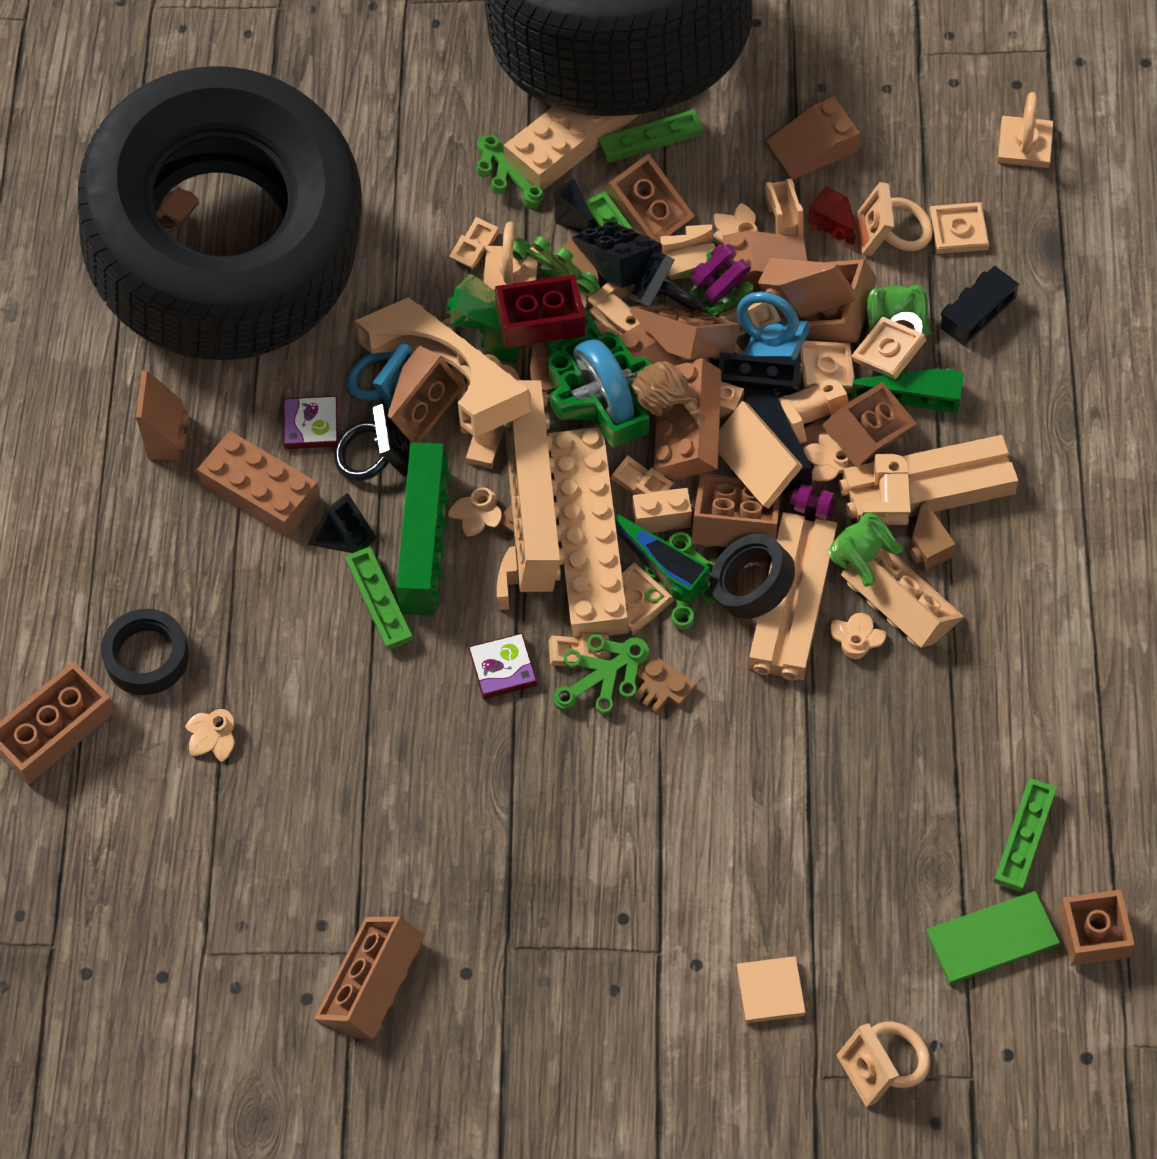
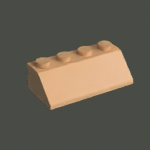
M882 548L868 562L875 578L872 586L865 587L863 585L862 579L850 563L851 567L849 569L845 568L841 574L848 581L847 584L850 588L863 594L871 607L880 610L886 615L887 621L892 626L900 628L907 635L909 642L917 647L922 648L935 644L964 617L898 556L888 553Z

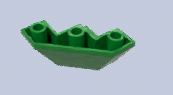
M469 274L455 288L453 298L448 299L446 312L451 315V325L480 329V333H482L481 348H485V354L494 355L500 361L517 363L521 346L505 349L495 309V291L475 275Z

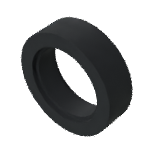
M751 534L744 536L729 545L715 562L710 576L711 592L714 598L735 617L752 619L762 616L778 606L788 594L795 577L794 560L769 535ZM763 556L771 557L772 568L763 584L747 595L735 596L733 594V584L739 572L756 558Z
M138 609L120 616L109 626L102 639L101 655L110 679L119 688L131 694L152 695L170 688L182 677L188 665L189 649L180 624L172 616L160 610ZM156 631L165 635L172 643V651L165 664L148 673H136L124 668L119 662V651L123 643L130 636L138 632Z

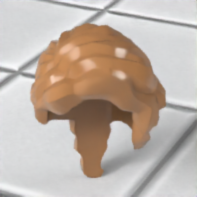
M658 361L655 364H649L644 370L637 373L631 384V389L636 394L637 401L643 408L649 410L652 414L661 416L664 408L674 404H684V407L696 420L697 425L701 426L704 424L705 418L702 416L700 407L697 406V400L689 388L688 379L680 369L667 361Z

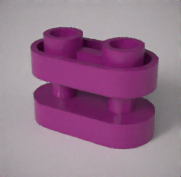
M730 244L718 245L711 252L710 255L712 257L706 263L697 265L691 272L693 275L691 282L698 289L705 286L709 288L705 293V297L712 304L723 299L751 270V267L744 259L737 262L733 260L737 251ZM726 267L728 270L716 281L714 278Z
M802 484L800 489H794L790 504H793L796 514L808 517L812 509L816 511L815 517L817 519L830 521L836 496L834 493L823 490L820 498L815 497L814 488Z

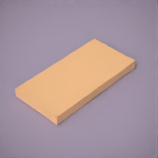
M744 401L740 403L719 430L718 454L764 507L770 508L803 467L802 464L752 407Z

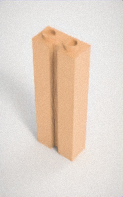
M1002 435L901 456L907 461L911 510L908 517L918 516L921 504L925 502L928 503L933 512L1016 494L1018 478L1012 462L1009 461L1008 450ZM874 462L858 467L844 468L843 480H839L842 496H847L849 502L846 505L848 516L850 519H854L855 524L860 520L862 502H880L879 486H874Z
M783 512L776 541L792 556L795 564V577L788 594L782 602L770 612L758 617L749 656V670H754V672L761 675H779L784 679L794 681L797 679L804 680L831 560L828 551L831 543L836 538L837 522L815 519L814 522L804 520L805 516Z

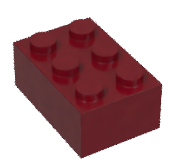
M575 274L495 286V309L505 349L585 337L586 315Z

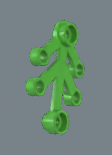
M493 135L481 136L477 142L479 154L482 156L476 166L477 175L480 177L490 176L492 170L490 162L494 158L498 162L496 177L491 182V191L495 194H503L506 190L507 181L505 179L508 174L524 192L522 198L523 205L529 209L540 207L544 199L542 189L535 185L532 186L523 175L504 160V144L499 138Z
M538 236L532 246L541 253L539 254L530 249L531 245L522 238L514 240L513 258L524 262L527 257H530L542 263L538 272L543 277L552 278L575 274L578 289L581 293L592 296L594 292H598L600 289L597 277L590 272L583 273L571 262L573 255L567 249L560 248L556 255L548 250L551 246L549 241Z
M677 532L668 539L667 542L675 547L678 544L685 545V548L680 550L713 569L715 563L707 561L694 550L692 538L688 534ZM646 567L645 572L655 581L658 580L654 575H651L649 573V569ZM707 584L700 593L702 600L706 604H714L717 602L714 597L708 598L705 596L706 593L711 592L710 586ZM654 587L648 589L646 599L649 602L657 603L662 599V594L657 599H651L649 593L657 590ZM677 600V607L672 611V624L678 630H687L694 623V612L688 607L687 602ZM681 617H685L688 619V621L685 623L678 622V619Z
M599 634L591 635L587 641L588 649L593 653H598L602 650L618 654L611 661L583 656L574 649L568 650L564 655V663L567 667L576 668L578 666L595 671L571 687H559L553 695L555 707L562 711L570 710L575 705L577 696L603 680L601 694L596 700L595 706L599 713H609L613 707L611 697L616 671L626 664L625 680L620 684L619 693L625 699L632 698L636 693L635 678L638 665L643 664L649 656L648 645L640 638H630L624 643L604 640ZM597 639L601 642V646L594 648L590 642ZM637 647L640 649V654L632 655L630 649ZM575 655L578 660L575 663H570L567 657ZM625 685H630L633 688V692L626 694L622 688ZM562 693H568L570 699L564 702L560 700L559 696ZM605 700L610 706L607 709H602L599 707V703Z

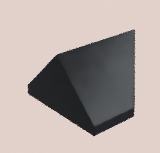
M575 179L568 181L554 192L555 223L582 233L585 229L593 228V217Z
M346 493L325 509L308 545L355 553L365 548L377 537L351 496Z

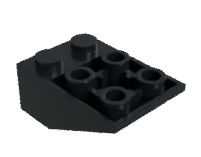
M616 221L605 222L603 226L595 229H585L582 233L572 236V241L605 281L620 288L636 283L653 251L662 253V243L651 239L649 236L635 232L634 229L624 227Z

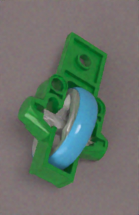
M583 305L586 315L585 337L543 343L550 353L548 358V380L555 390L549 396L550 404L559 420L591 419L595 426L601 429L613 449L622 443L642 435H648L650 418L637 401V396L632 391L631 384L637 373L644 370L651 363L646 357L633 358L616 333L603 332L601 334Z

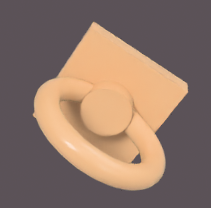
M1030 92L1027 95L1023 118L1002 116L997 163L1049 168L1053 121L1036 119L1038 96L1035 92Z
M879 182L857 211L862 255L872 256L884 240L893 247L903 251H918L926 247L932 238L933 228L926 212L913 201L905 198H891L889 184ZM892 208L905 209L919 220L922 226V235L918 240H903L891 231L894 228Z
M511 221L507 222L504 228L503 246H487L483 282L494 291L495 286L537 280L538 261L527 257L524 262H520L513 258L514 240H517V229L515 223ZM534 247L530 248L531 250L539 253L536 249H534Z
M882 1022L873 1027L869 1023L859 1026L836 1055L866 1107L876 1104L890 1086L910 1088L918 1085L925 1079L930 1069V1054L923 1039L910 1027L897 1022ZM896 1034L911 1043L918 1056V1066L912 1074L899 1076L878 1040L881 1035Z

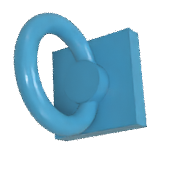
M754 292L746 295L738 304V321L746 333L751 336L743 355L789 360L797 359L810 331L808 321L798 320L794 308L785 299L768 292ZM768 303L780 309L788 321H779L761 330L750 321L747 311L752 304Z
M401 343L395 352L369 353L359 359L353 365L347 377V388L350 394L362 401L382 399L389 410L402 367L414 353L410 345ZM388 360L373 382L375 390H362L358 387V377L365 368L375 362Z

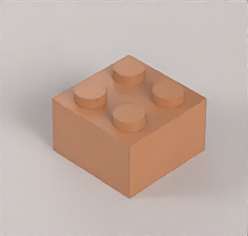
M1121 890L1062 898L1058 913L1071 966L1130 958L1135 943Z

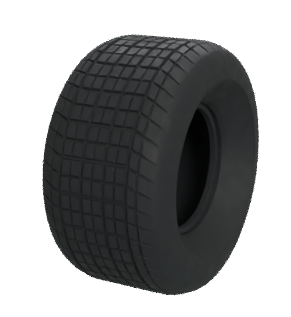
M484 0L490 44L497 61L509 78L523 91L545 104L574 113L596 116H626L653 112L687 101L707 90L719 81L739 58L750 33L753 15L752 0Z
M209 66L180 70L150 81L124 98L121 103H118L109 112L110 115L104 118L99 125L100 128H97L91 138L92 142L89 143L86 149L85 158H83L80 168L77 191L79 233L82 257L84 258L83 261L94 287L97 288L96 291L103 302H106V306L114 315H117V318L145 340L174 353L208 360H233L258 356L279 349L300 338L326 316L343 292L353 268L361 220L362 190L358 168L346 139L333 120L313 100L291 85L263 73L235 67ZM227 173L246 178L264 189L277 204L281 211L283 222L267 242L254 250L233 256H211L193 251L177 242L164 229L157 217L156 211L162 199L179 183L202 174Z

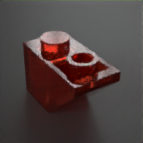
M825 186L809 207L808 223L818 230H823L833 235L839 241H845L853 245L856 240L857 225L848 197Z

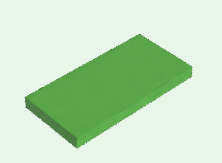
M1036 891L926 929L928 940L949 985L1056 948L1060 944Z

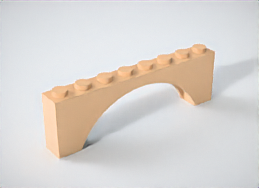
M409 297L355 320L358 343L371 354L395 352L401 343L410 345L414 352L420 345L440 355L445 362L460 370L470 382L467 392L458 402L460 425L474 437L483 435L531 412V394L525 385L514 379L510 373L501 369L494 361L484 356L480 350L475 349L464 338L458 336L450 327L445 326L436 316L431 315L420 304H417Z

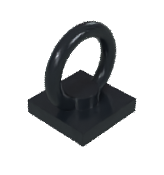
M654 251L627 297L637 304L649 307L655 296L659 297L661 294H664L696 312L703 313L707 309L706 304L702 300L669 282L670 276L667 274L675 259Z
M383 404L373 407L375 422L365 421L350 427L341 436L336 445L334 453L335 465L340 474L347 479L353 481L371 479L381 473L388 463L402 476L408 474L410 454L408 440L387 417L389 410ZM365 432L376 433L374 441L381 455L379 459L367 469H351L345 460V452L349 443L359 434Z

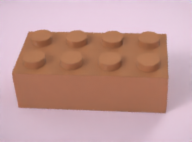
M703 358L676 365L675 367L680 369L688 379L689 388L697 400V406L700 407L702 416L705 418L704 424L698 426L696 420L684 407V404L668 406L662 410L661 416L656 415L654 470L673 481L718 469L721 370Z
M232 431L225 435L197 469L200 484L203 488L287 538L320 500L318 484L315 480Z
M73 661L0 721V757L29 785L115 713L111 698Z

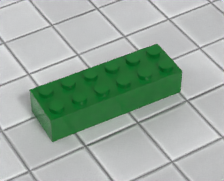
M411 442L396 585L399 608L402 614L434 615L435 605H440V589H438L439 581H442L443 566L440 563L441 556H444L445 540H443V532H446L447 529L445 508L449 507L447 485L451 484L450 456L445 454L444 444Z

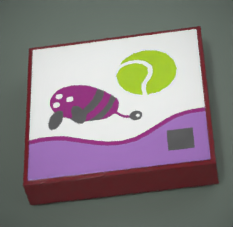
M337 396L283 399L284 449L336 447L338 443Z
M523 633L468 647L483 699L537 686V679Z

